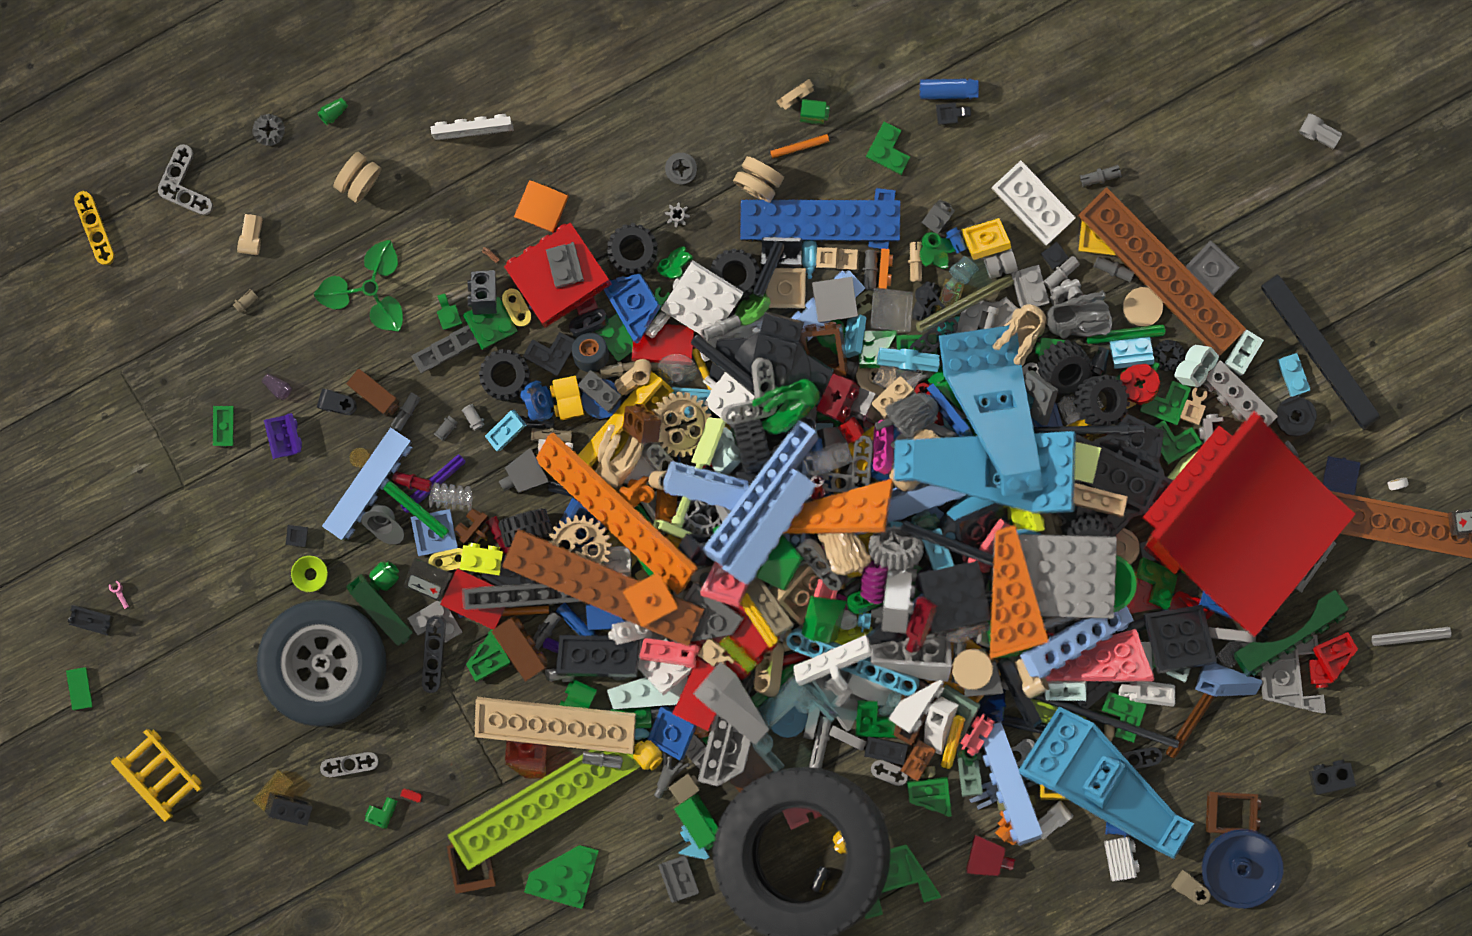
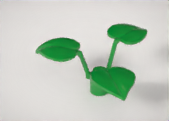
M392 241L379 242L372 246L365 254L364 266L374 272L371 280L365 281L362 287L347 290L348 285L343 278L331 276L326 278L314 292L316 300L328 308L341 309L349 303L348 294L362 291L366 296H373L377 302L370 310L371 322L377 328L383 330L399 331L403 322L402 308L399 302L391 296H387L380 301L376 294L378 284L375 282L377 272L382 276H387L393 273L397 267L398 259Z

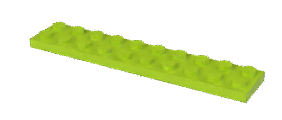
M589 750L588 752L602 754L604 752L605 755L622 757V767L602 766L600 768V766L582 764L583 755L447 836L467 870L641 766L635 761L633 754Z

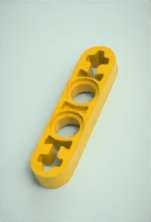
M79 192L76 194L74 202L95 258L100 264L109 265L114 261L115 256L94 199L88 192ZM82 196L89 198L86 203L88 208L93 207V210H86L82 203L79 204ZM94 214L96 222L91 225L87 224V215ZM96 232L103 234V240L100 243L93 241V235ZM107 244V246L103 247L106 253H110L107 261L100 259V256L103 254L101 249L96 250V247H102Z

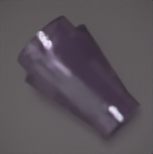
M267 373L262 379V383L277 399L285 400L292 391V387L289 386L288 382L274 377L270 373Z

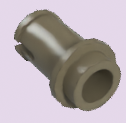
M249 289L238 301L235 300L233 306L241 314L243 311L246 312L245 309L258 297Z

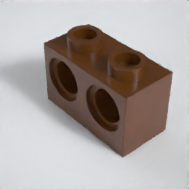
M636 403L633 406H625L622 429L640 443L659 442L662 419L643 404Z

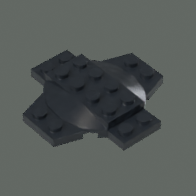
M770 312L764 313L759 332L745 339L744 337L718 339L715 348L752 379L753 362L757 358L769 360L773 367L775 388L790 386L801 379L812 381L819 391V400L816 407H818L834 373V369L815 357L807 355L804 345L800 341L804 326L803 321ZM712 362L709 376L715 382H718L725 371ZM762 364V367H759L760 371H762V368H765L764 364ZM767 382L761 384L760 389L762 392L768 389ZM784 403L779 404V405L777 406L776 411H777L779 408H781Z
M1126 414L1116 425L1121 423L1145 425V433H1130V435H1121L1120 433L1107 434L1093 441L1076 434V442L1099 447L1101 450L1093 483L1074 479L1075 483L1126 496L1127 501L1122 518L1077 506L1075 519L1078 521L1079 516L1087 517V514L1090 513L1091 516L1099 514L1100 518H1103V516L1107 518V523L1111 521L1113 528L1116 530V535L1129 523L1132 517L1147 513L1173 481L1164 476L1163 468L1159 463L1164 431L1129 414Z

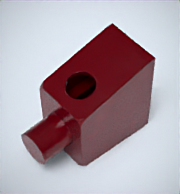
M974 835L965 872L969 874L999 876L1001 868L1012 871L1015 859L1004 856L1006 848Z

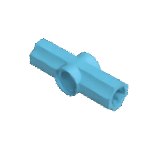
M879 348L877 365L896 367L904 371L920 370L937 373L940 361L939 355L919 353L917 350L912 349L895 350Z

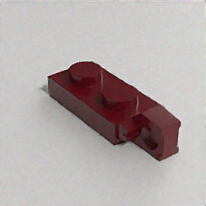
M924 597L917 598L906 631L909 638L906 650L910 653L919 652L921 646L924 645L937 608L936 605Z

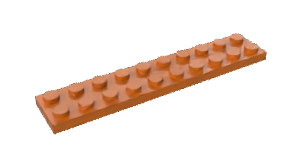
M554 432L548 435L536 457L539 465L654 574L659 572L670 589L677 595L680 594L697 567Z

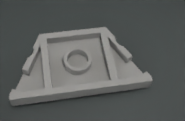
M839 669L840 676L847 681L850 673ZM831 673L813 680V684L843 729L849 731L856 719L857 702L864 701L865 699L851 693L847 704L843 707L833 708L830 704L837 696L823 683L827 677L832 676Z

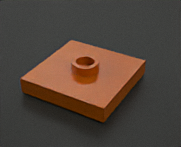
M659 572L623 590L642 627L678 608Z

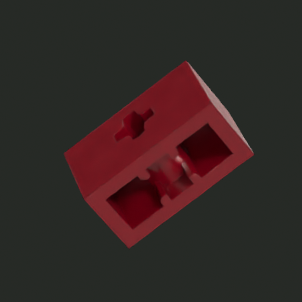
M832 374L816 410L827 417L844 423L851 413V406L854 400L859 395L860 386L851 380Z

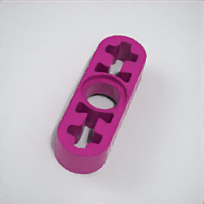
M893 425L887 428L884 427L882 430L874 428L873 468L882 474H887L893 466V447L891 446L894 437Z

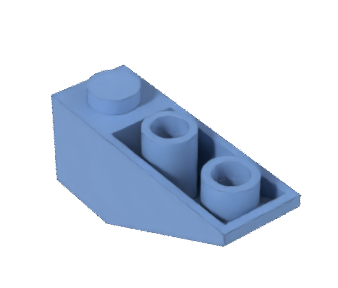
M1215 663L1202 666L1195 690L1212 696L1256 695L1262 680L1252 676L1247 677L1243 673Z

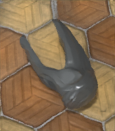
M1102 290L1099 293L1081 295L1078 298H1071L1064 303L1053 305L1046 315L1047 326L1050 332L1061 336L1062 339L1070 335L1083 337L1107 336L1112 328V318L1109 306L1103 301L1106 297L1105 292Z
M913 392L908 398L898 399L896 402L887 405L885 411L888 418L880 423L876 422L875 428L882 430L884 427L887 428L894 423L902 433L896 440L913 438L924 427L938 419L936 417L939 410L937 402L929 394H916ZM893 441V442L891 443V446H892L894 449H895V441Z

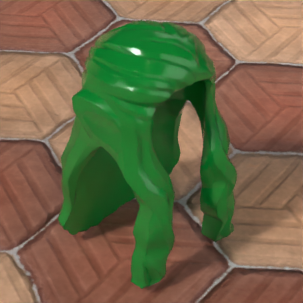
M801 379L790 386H781L766 392L764 396L754 399L752 406H759L773 398L764 406V411L770 412L771 409L784 403L773 415L762 422L765 431L777 434L788 431L814 408L819 400V391L812 381Z

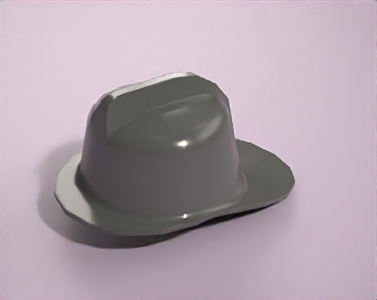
M375 503L371 510L362 516V524L382 542L398 544L403 540L404 531L395 521V515L390 508Z

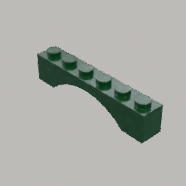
M1334 590L1318 600L1311 619L1297 633L1275 642H1251L1235 652L1234 659L1247 677L1251 674L1256 676L1264 670L1263 667L1270 664L1271 666L1278 662L1280 656L1284 653L1287 655L1291 654L1300 643L1305 645L1313 639V635L1316 633L1322 634L1326 632L1332 623L1336 622L1338 624L1347 618L1346 614L1349 608L1337 591Z

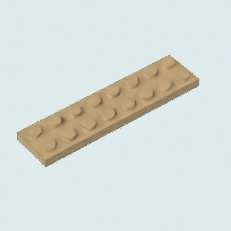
M477 697L475 737L633 754L636 714Z

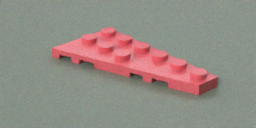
M1136 629L1115 634L1105 641H1098L1096 647L1081 651V656L1072 660H1066L1064 666L1049 670L1050 674L1045 676L1047 681H1154Z

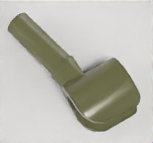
M927 766L924 770L925 773H922L919 779L934 777L936 774L935 766ZM908 777L909 781H915L913 778Z

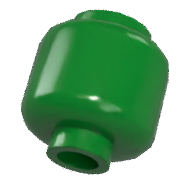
M390 561L380 562L369 574L370 584L376 590L388 591L399 580L398 568Z

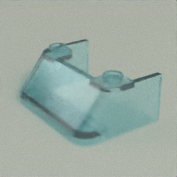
M795 675L790 677L780 687L775 697H769L757 708L768 729L776 724L794 706L802 713H810L818 707L830 721L839 716L809 682L799 686ZM767 732L756 745L751 742L754 750L775 772L784 767L783 763L771 752L773 740Z

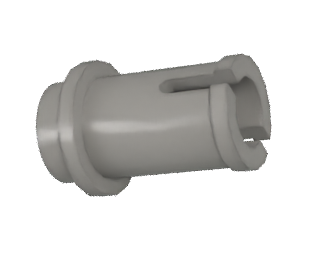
M473 404L462 409L470 423V428L476 431L484 426V419L480 418Z

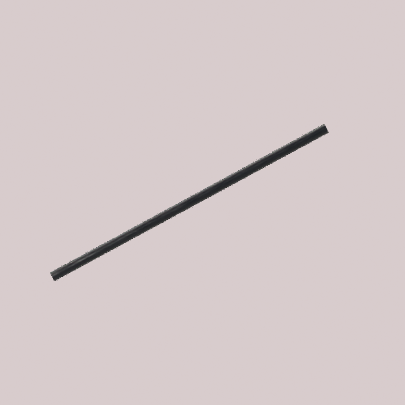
M1042 693L1032 698L1177 748L1179 744L1178 740L1062 700H1046L1045 694Z

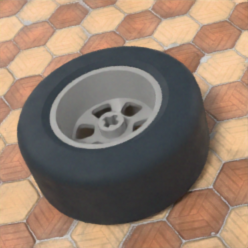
M311 600L288 608L269 625L259 645L257 673L265 696L281 714L304 725L334 726L356 718L373 703L385 679L386 653L378 631L362 613L339 602ZM316 637L328 638L329 641L326 649H317L314 642ZM337 645H342L347 653L345 658L335 659L332 651ZM302 646H306L311 651L308 660L297 658V653ZM319 659L327 661L324 664L325 668L317 666ZM337 666L347 669V673L342 681H338L333 676V671ZM304 667L310 669L312 674L306 682H302L297 674L298 669ZM319 677L327 678L329 683L328 689L317 690L315 688Z

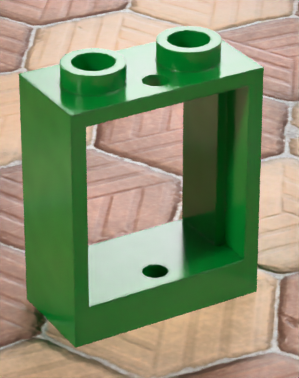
M697 793L679 804L674 810L699 850L703 847L707 850L714 846L718 825Z

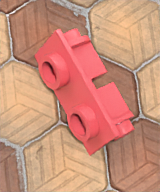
M982 714L981 718L979 716L975 718L971 725L974 728L971 734L966 733L961 741V744H963L961 749L969 748L967 752L972 756L975 753L978 754V751L985 742L978 738L981 734L987 738L994 728V721L990 718H987L985 721L983 719L984 714Z

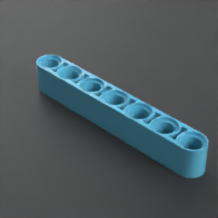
M800 628L792 630L786 639L789 648L812 658L842 646L836 642L822 643L811 641L801 635L802 629ZM793 635H798L801 638V643L794 642ZM811 643H817L820 646V650L812 649ZM870 657L857 661L856 666L850 664L841 668L844 671L904 695H912L919 686L918 677L872 665L876 668V673H870L867 670V666L872 665ZM886 673H892L895 680H888ZM904 681H911L914 687L907 688Z

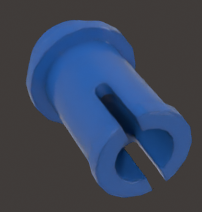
M955 227L946 232V238L950 239L958 254L968 247L959 233L961 231Z
M1106 822L1105 834L1123 835V837L1130 836L1128 833Z

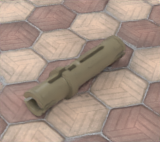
M617 362L615 365L604 366L600 369L601 379L617 376L620 378L634 367L635 362ZM651 363V371L661 370L660 363Z

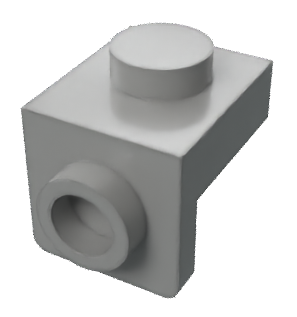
M1218 414L1206 415V419L1201 420L1202 428H1199V438L1203 440V444L1213 433L1212 423H1222L1224 421L1223 417L1218 418Z
M832 676L827 677L823 683L837 696L830 705L833 708L843 707L850 700L849 696L853 691L849 687L846 690H841L832 679Z

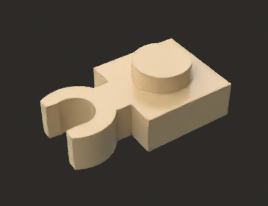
M1195 387L1191 392L1193 399L1192 401L1187 399L1180 419L1199 425L1206 407L1201 405V401L1206 399L1207 392L1204 391L1202 397H1197V388Z
M711 638L706 641L698 653V656L712 666H716L720 661L724 665H726L727 660L732 663L736 661L732 656H725L724 653L727 649Z

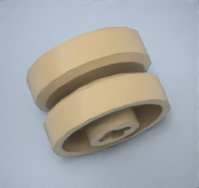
M356 152L347 161L333 185L341 193L348 191V198L355 203L360 202L369 192L382 169L374 162L366 165L367 158L360 152Z
M746 157L742 168L747 173L738 172L733 182L750 195L771 203L775 196V191L770 186L780 187L784 177L768 165L754 158Z

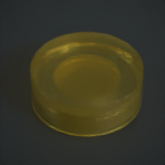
M356 448L350 454V462L357 468H363L370 458L368 451L363 448Z

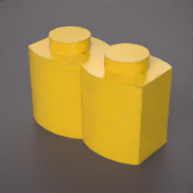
M571 376L552 380L553 385L550 386L552 398L556 397L557 405H554L556 417L560 416V420L563 421L585 416L577 377Z

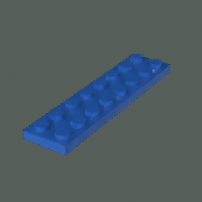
M741 200L740 239L762 240L763 237L773 236L776 238H801L802 241H900V200H772L771 203L764 200Z

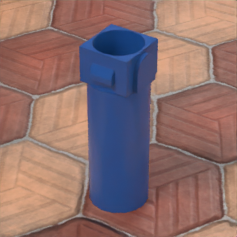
M920 79V99H966V97L972 99L978 97V80Z

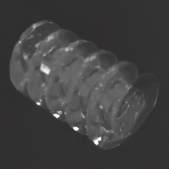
M434 483L430 491L429 506L432 507L433 502H436V507L439 508L441 503H444V508L447 509L448 505L451 504L452 510H455L458 504L460 510L463 511L464 506L467 505L468 511H470L473 500L471 488L466 486L463 490L462 485H458L455 488L454 484H450L447 487L445 483L440 487L439 483Z

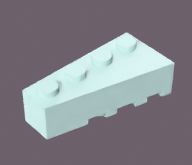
M646 677L608 689L607 692L613 709L676 705L688 681V677H685L664 696Z

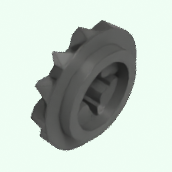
M272 114L261 115L254 122L252 129L255 139L266 146L275 145L280 142L285 133L282 120ZM268 122L271 128L277 129L270 131L269 138L266 131L260 130L266 128Z
M676 153L667 160L665 172L668 179L673 183L683 185L691 182L696 176L697 165L689 154ZM679 161H681L683 167L689 168L684 170L683 177H681L679 171L672 170L679 167Z

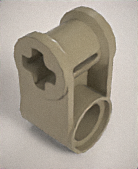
M1183 870L1171 885L1172 888L1197 904L1203 905L1209 901V891ZM1204 890L1203 895L1205 898L1196 900V891L1201 892Z

